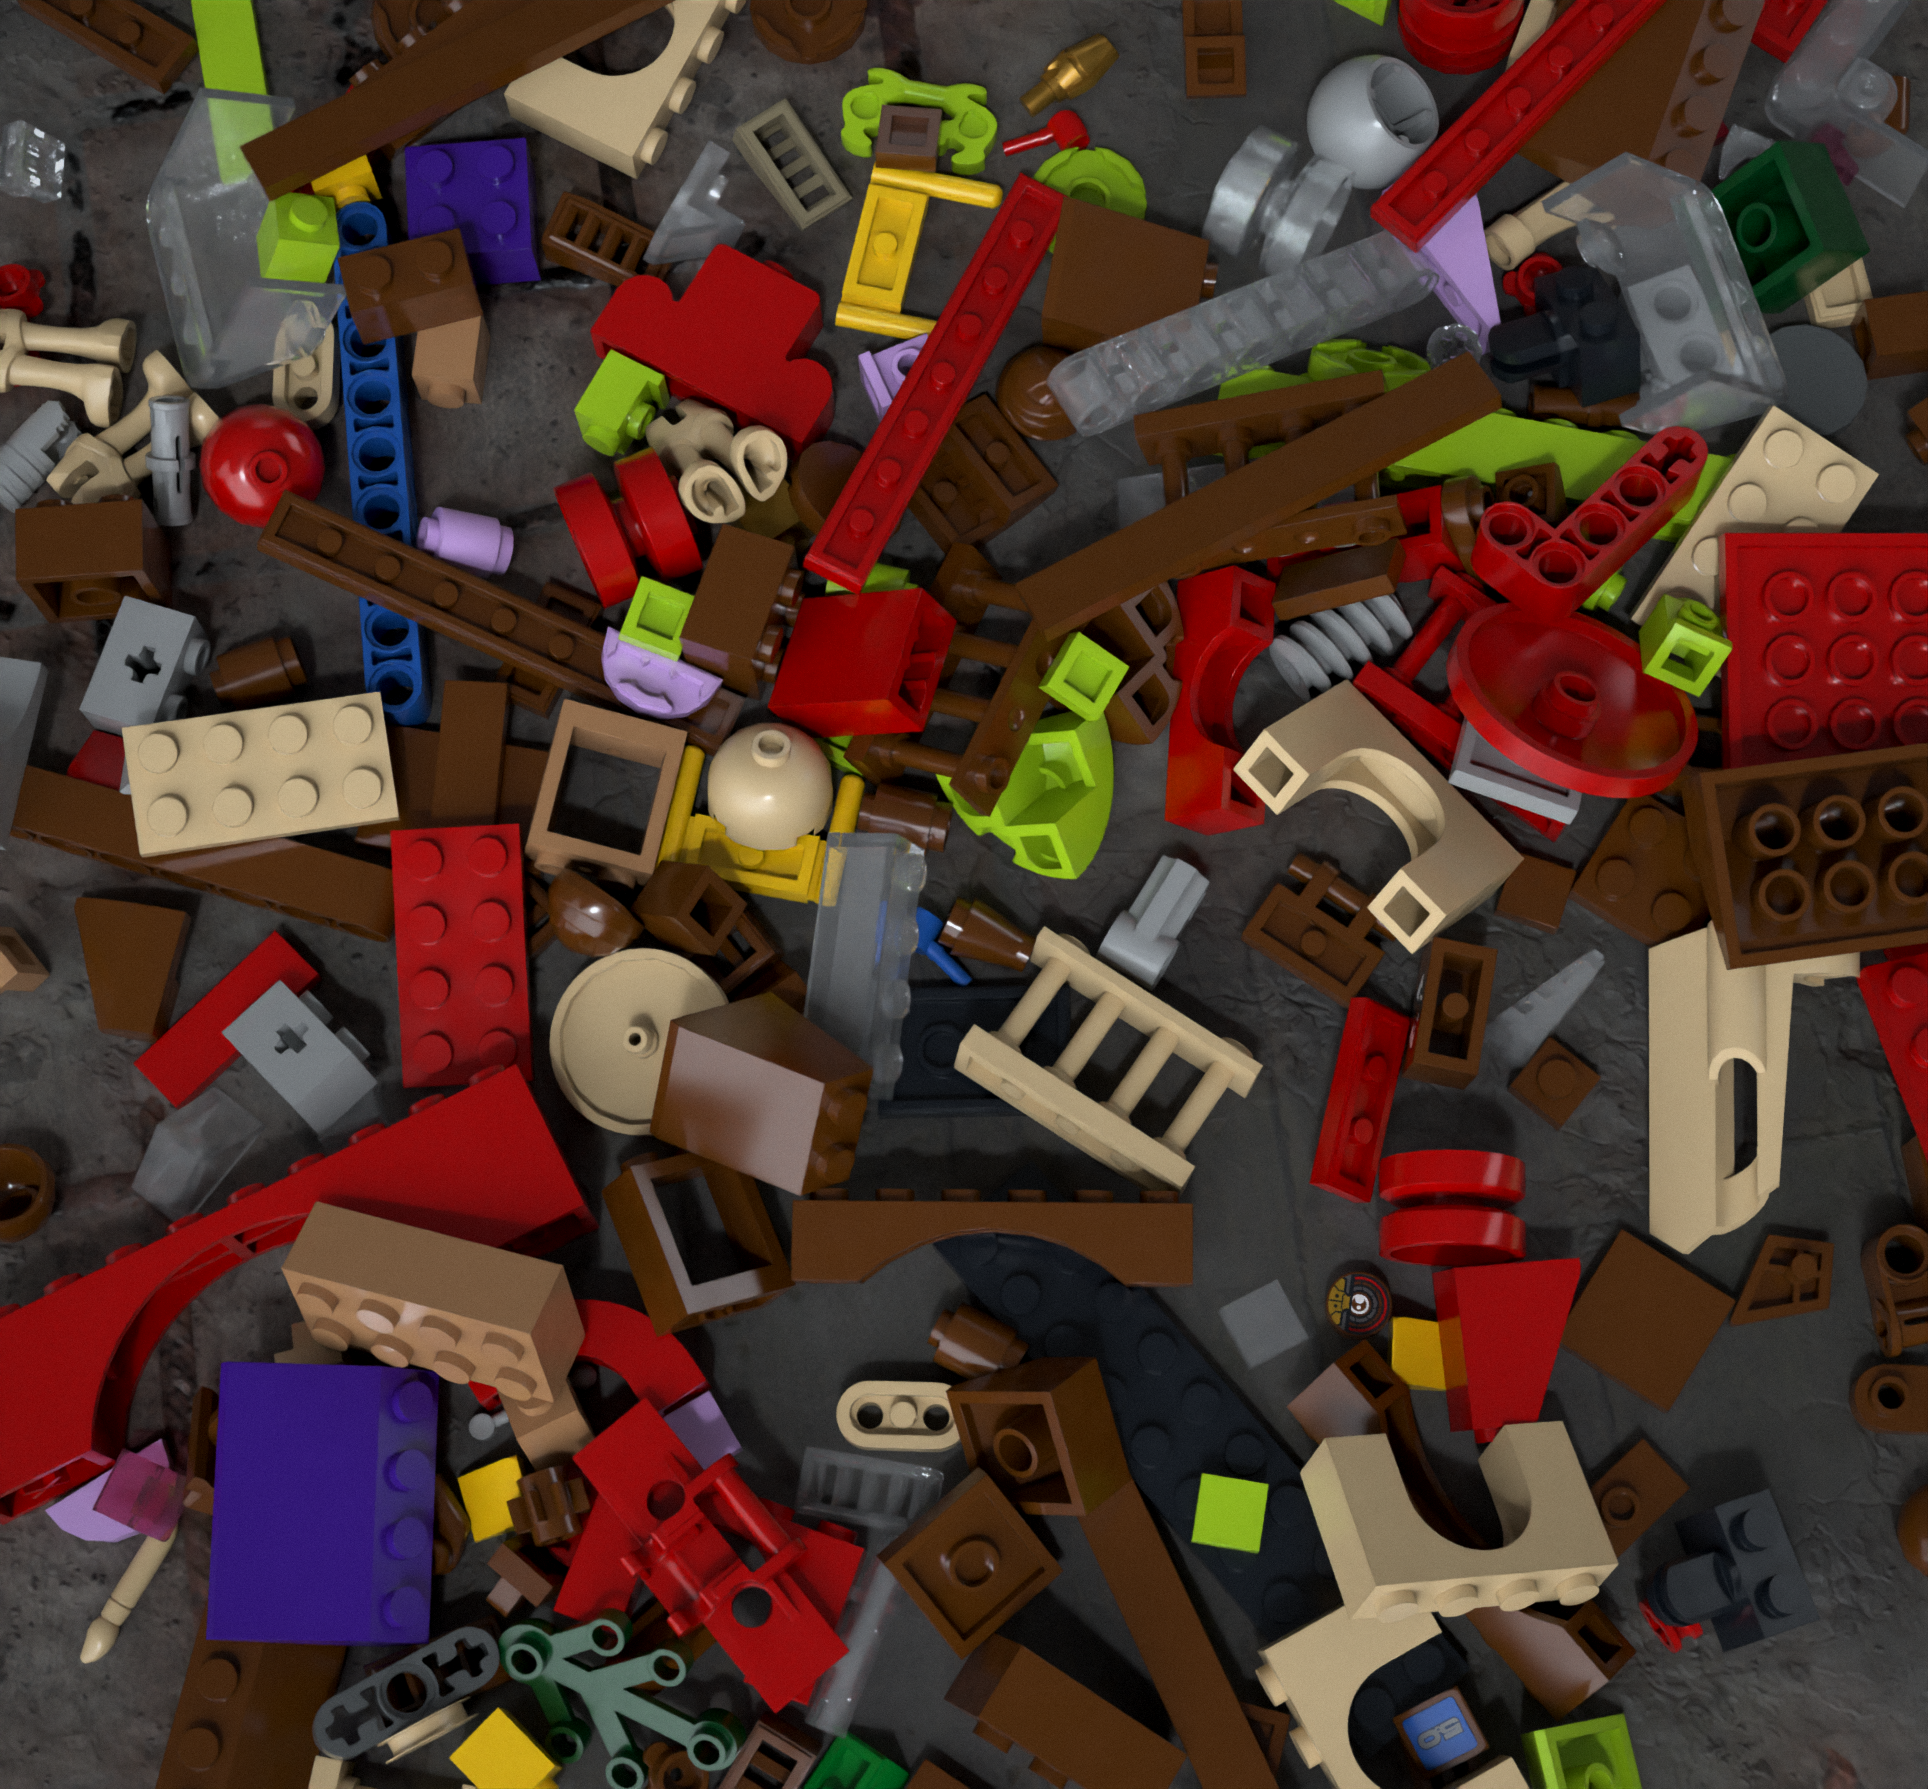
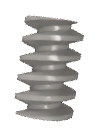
M1393 594L1309 614V623L1303 620L1293 623L1289 629V637L1284 635L1275 636L1273 643L1269 645L1270 656L1284 680L1302 700L1309 702L1311 698L1308 689L1312 686L1322 694L1333 688L1328 676L1331 672L1335 673L1343 681L1346 679L1351 681L1354 675L1348 662L1349 659L1354 658L1363 667L1368 660L1373 663L1368 649V645L1371 643L1383 653L1388 654L1391 652L1393 645L1388 635L1390 629L1403 639L1410 638L1413 631L1401 604Z

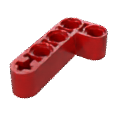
M1672 426L1664 428L1654 435L1555 529L1528 508L1518 503L1505 501L1491 505L1481 516L1470 559L1473 570L1482 580L1530 617L1547 623L1563 621L1573 614L1689 503L1696 491L1707 461L1708 447L1705 440L1697 432L1687 427ZM1547 579L1555 580V581H1557V582H1559V583H1552V582L1548 581Z

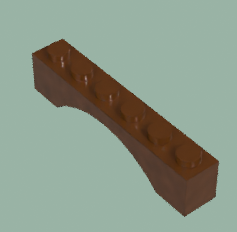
M823 1188L809 1193V1200H793L791 1281L798 1284H864L888 1264L922 1246L956 1236L1003 1233L1031 1236L1067 1247L1102 1266L1126 1287H1193V1203H1180V1192L1141 1191L1140 1203H1113V1191L1104 1190L1073 1191V1202H1047V1191L1008 1190L1007 1202H981V1191L973 1189L941 1190V1201H915V1190L875 1189V1201H849V1189Z
M1366 1339L1333 1362L1286 1406L1301 1423L1304 1432L1319 1445L1324 1438L1386 1434L1408 1497L1424 1522L1439 1535L1457 1545L1476 1550L1494 1549L1465 1521L1443 1491L1425 1456L1413 1418L1409 1389ZM1592 1599L1572 1606H1565L1559 1600L1535 1602L1526 1608L1516 1611H1503L1500 1606L1474 1608L1465 1613L1466 1617L1479 1630L1485 1643L1497 1651L1525 1684L1529 1694L1537 1702L1541 1703L1557 1722L1609 1682L1637 1652Z

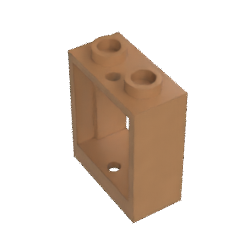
M564 699L556 722L523 850L524 858L534 860V867L551 875L557 876L566 868L597 877L596 883L609 890L629 893L633 892L634 887L643 889L653 875L688 731ZM569 744L660 768L639 855L547 831Z

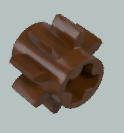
M555 1466L531 1473L516 1481L520 1497L508 1500L506 1503L515 1533L517 1532L518 1536L531 1532L535 1547H542L583 1533L584 1528L580 1515L590 1513L593 1508L583 1477L569 1481L565 1466Z

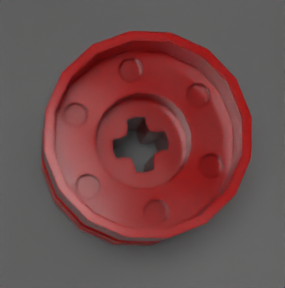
M1399 0L1397 29L1405 49L1420 64L1443 74L1470 75L1492 68L1510 54L1522 24L1525 0Z

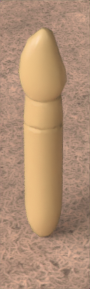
M168 1516L154 1526L114 1588L111 1597L108 1598L101 1616H98L91 1622L80 1655L83 1663L97 1661L114 1646L119 1636V1626L124 1623L132 1612L131 1609L139 1601L176 1539L179 1525L175 1516Z

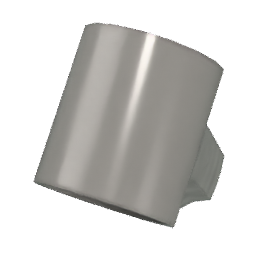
M1163 855L1128 912L1123 910L1116 918L1105 936L1095 959L1152 991L1171 963L1180 944L1177 939L1204 898L1210 881L1204 878L1196 868L1186 862Z

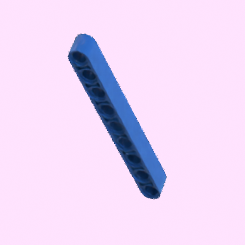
M354 202L345 205L336 213L340 247L334 259L352 515L354 521L416 549L418 517L403 335L363 344L350 313L338 257L392 245L394 241L383 213L376 206L368 202ZM366 234L376 235L368 244L362 246L352 245L360 236ZM374 344L385 346L383 351L376 356L370 358L360 356L368 346ZM387 400L390 402L387 408L380 413H364L367 406L374 401ZM383 456L395 458L392 464L385 470H368L370 464L377 458ZM396 513L399 515L396 523L388 528L375 529L372 527L375 520L383 514ZM359 597L366 693L380 692L385 723L418 729L427 721L432 708L426 626ZM395 628L409 630L405 640L400 644L394 646H384L381 644L382 638L390 630ZM401 686L413 688L411 697L405 703L397 706L385 703L386 697L393 689Z

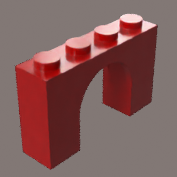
M665 1482L655 1487L649 1497V1509L652 1515L659 1520L665 1521L679 1512L685 1500L684 1488L674 1482ZM717 1491L700 1503L699 1508L717 1530L730 1532L744 1538L758 1549L765 1562L771 1559ZM599 1492L553 1611L579 1622H585L594 1619L605 1608H616L624 1612L631 1620L644 1581L640 1577L632 1579L619 1563V1560L631 1550L636 1551L642 1546ZM758 1497L792 1541L800 1538L808 1548L785 1571L838 1635L867 1556L864 1548L854 1545L858 1534L824 1520H820L816 1531L791 1522L795 1510L774 1501ZM772 1600L766 1621L769 1619L772 1613ZM601 1625L603 1631L617 1635L612 1628ZM823 1675L792 1701L811 1708ZM745 1676L744 1682L753 1686Z

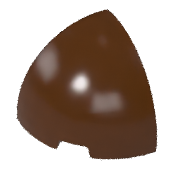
M1167 581L1091 619L1082 632L1084 636L1129 666V669L1103 711L1111 740L1136 745L1153 744L1165 729L1177 706L1183 681L1173 678L1175 646L1184 640V630L1176 600ZM1050 696L1048 702L1060 712L1072 711Z

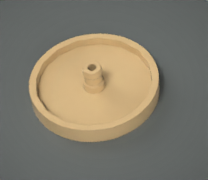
M638 948L619 951L610 956H605L588 966L573 980L557 1005L552 1020L549 1041L551 1063L556 1080L574 1108L593 1123L621 1134L642 1137L654 1136L649 1130L670 1020L729 1004V1001L721 987L706 971L679 955L658 949Z

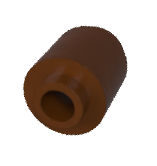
M274 635L217 655L216 659L219 669L209 672L221 705L225 707L234 704L237 711L252 710L296 693V686L309 682L303 662L291 635L276 640Z
M880 782L876 794L865 792L863 795L857 829L868 831V845L927 856L929 850L944 853L951 825L953 803L939 801V794Z
M964 1302L961 1303L956 1313L944 1308L927 1341V1344L937 1348L933 1362L968 1380L1022 1364L1026 1356L1025 1353L1030 1347L1029 1343L1016 1337L1019 1332L1017 1329Z

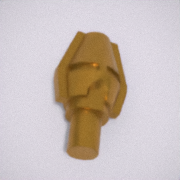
M1098 33L1059 52L1043 69L1045 73L1040 76L1041 82L1022 95L1019 100L1027 113L1033 118L1054 101L1060 104L1065 99L1072 100L1093 88L1120 56L1108 39Z

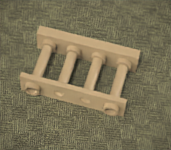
M1044 926L1037 935L1030 961L1042 968V970L998 1032L990 1031L987 1033L975 1024L972 1026L960 1043L954 1068L1143 1191L1180 1192L1181 1196L1196 1167L1186 1161L1185 1149L1226 1088L1228 1087L1246 1098L1263 1065L1255 1061L1252 1053L1240 1042L1228 1037L1219 1038L1092 957L1087 947L1075 937L1068 934L1058 935ZM1065 983L1095 1002L1096 1005L1054 1065L1042 1068L1023 1056L1019 1046ZM1117 1018H1120L1151 1039L1109 1100L1096 1103L1076 1090L1074 1080ZM1173 1052L1205 1072V1074L1163 1137H1154L1152 1139L1131 1125L1129 1115Z

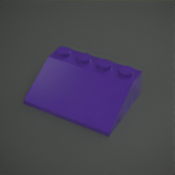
M231 1361L221 1363L206 1640L366 1647L429 1644L439 1375L435 1371L363 1365Z

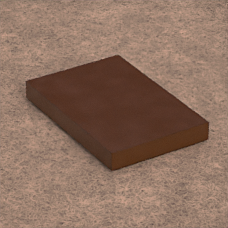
M385 723L400 820L358 826L355 843L359 848L391 853L390 830L430 828L439 733ZM505 744L498 825L522 824L524 850L549 752ZM567 755L547 831L553 833L570 762ZM524 858L525 877L530 875L534 879L543 880L545 872L534 867V860Z

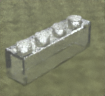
M828 832L803 1016L874 1068L867 1099L893 1100L894 1085L901 1075L903 1066L902 1052L899 1047L902 1022L909 1011L911 1003V992L908 985L910 960L919 941L916 913L919 892L924 888L927 878V866L924 859L925 849L897 833Z

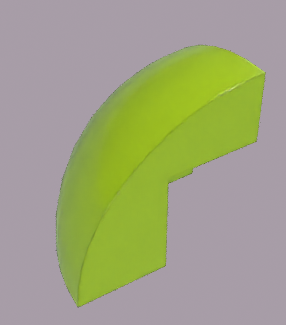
M1074 711L1038 720L1010 776L1008 786L1002 792L990 817L980 815L949 785L952 778L936 774L937 779L950 803H953L954 809L968 827L978 836L991 832L1013 848L1016 853L1012 861L1015 864L1048 877L1077 879L1086 870L1100 847L1112 805L1114 788L1113 752L1104 712L1098 721L1088 722Z

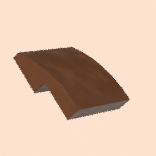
M986 394L962 407L908 508L947 556L953 542L973 545L976 549L985 545L1056 492L1059 485Z

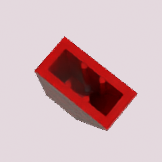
M1580 1257L1458 1267L1432 1273L1450 1432L1473 1430L1475 1444L1493 1442V1439L1504 1425L1537 1423L1580 1277Z

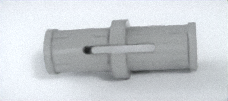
M176 395L151 397L148 400L151 419V451L146 453L145 461L146 468L152 471V515L158 525L181 526L193 522L190 471L196 468V454L190 451L189 442L190 399Z

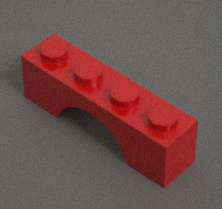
M1235 565L1178 581L1177 606L1182 620L1184 640L1175 646L1173 678L1182 680L1183 684L1177 706L1170 719L1164 821L1206 836L1262 825L1265 820V802L1233 770L1246 752L1241 748L1235 736L1232 711L1236 690L1244 672L1256 656L1273 643L1275 610L1271 603L1276 591V583Z

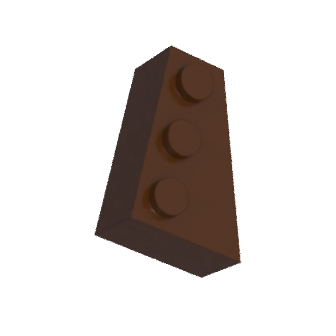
M995 1633L991 1634L972 1651L943 1698L978 1721L972 1732L1005 1754L1009 1752L1014 1744L1034 1757L1028 1769L1058 1789H1064L1069 1780L1082 1789H1168L1188 1756L1023 1645Z

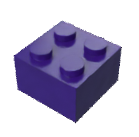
M526 138L405 147L408 240L460 228L476 285L541 280L536 172Z

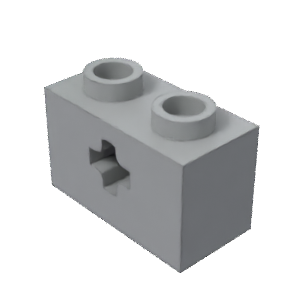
M124 596L79 708L95 729L123 737V727L186 719L188 711L186 694L193 677L200 676L205 670L210 655L209 637L196 617ZM159 667L161 670L158 673V675H156L155 673L157 672ZM145 674L146 676H145V678H144V680H143V682H142V681H141V678H142L143 675Z
M279 980L221 1033L321 1136L378 1082L362 1064L370 1055L363 1045L344 1026L333 1034L326 1027L333 1019V1016L308 990L298 998Z

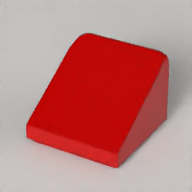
M93 730L68 767L65 776L119 791L125 758L123 738Z

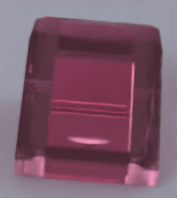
M123 1448L92 1510L154 1539L166 1542L170 1538L185 1508L182 1502L186 1477Z

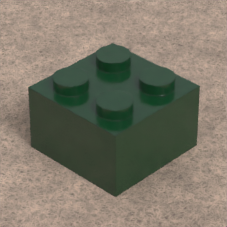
M1777 141L1691 206L1692 214L1734 314H1780L1871 251L1824 143Z

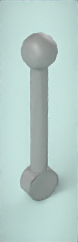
M580 1364L573 1369L568 1379L574 1389L586 1390L595 1384L597 1374L591 1365ZM505 1409L492 1416L483 1413L475 1415L469 1423L471 1435L480 1441H487L493 1438L497 1432V1427L509 1422Z

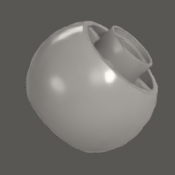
M1380 54L1354 57L1332 69L1322 78L1312 95L1306 118L1309 142L1322 166L1338 181L1366 190L1383 189L1394 184L1436 142L1439 128L1436 103L1425 81L1407 63L1397 58Z

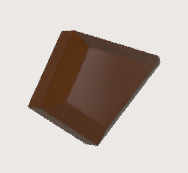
M1768 1234L1763 1241L1729 1317V1326H1743L1829 1309L1834 1243Z

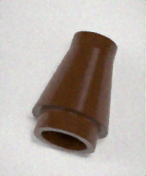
M957 896L944 922L937 942L951 948L950 955L1010 967L1022 972L1033 951L1037 937L1025 933L976 896H974L972 901Z

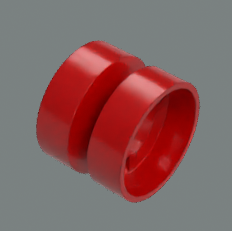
M652 446L614 462L615 477L621 496L617 499L610 500L592 472L553 487L572 539L604 609L634 597L641 579L636 559L645 555L656 574L665 584L703 568L702 560L693 537L694 534L698 533L693 515L680 502L679 483L674 475L667 476Z

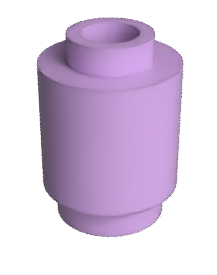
M437 507L431 518L424 517L421 520L416 537V549L479 578L487 579L491 574L502 576L506 572L513 551V531L511 527L500 525L499 520L494 517Z

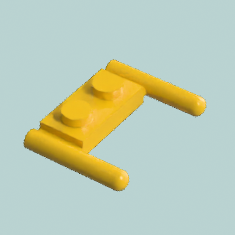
M875 161L871 183L868 185L842 288V298L836 312L835 325L905 340L913 339L925 333L929 337L937 321L902 314L928 210L929 197L995 209L1003 200L1001 187L996 184L935 172L876 168Z
M685 746L654 871L662 860L708 865L736 891L808 904V901H814L816 904L828 908L838 907L865 789L863 779L854 774L845 775L841 779L827 841L820 840V836L806 834L797 837L796 846L785 850H757L735 843L726 836V827L718 822L716 817H714L713 821L711 816L695 814V817L691 816L705 753L698 746Z

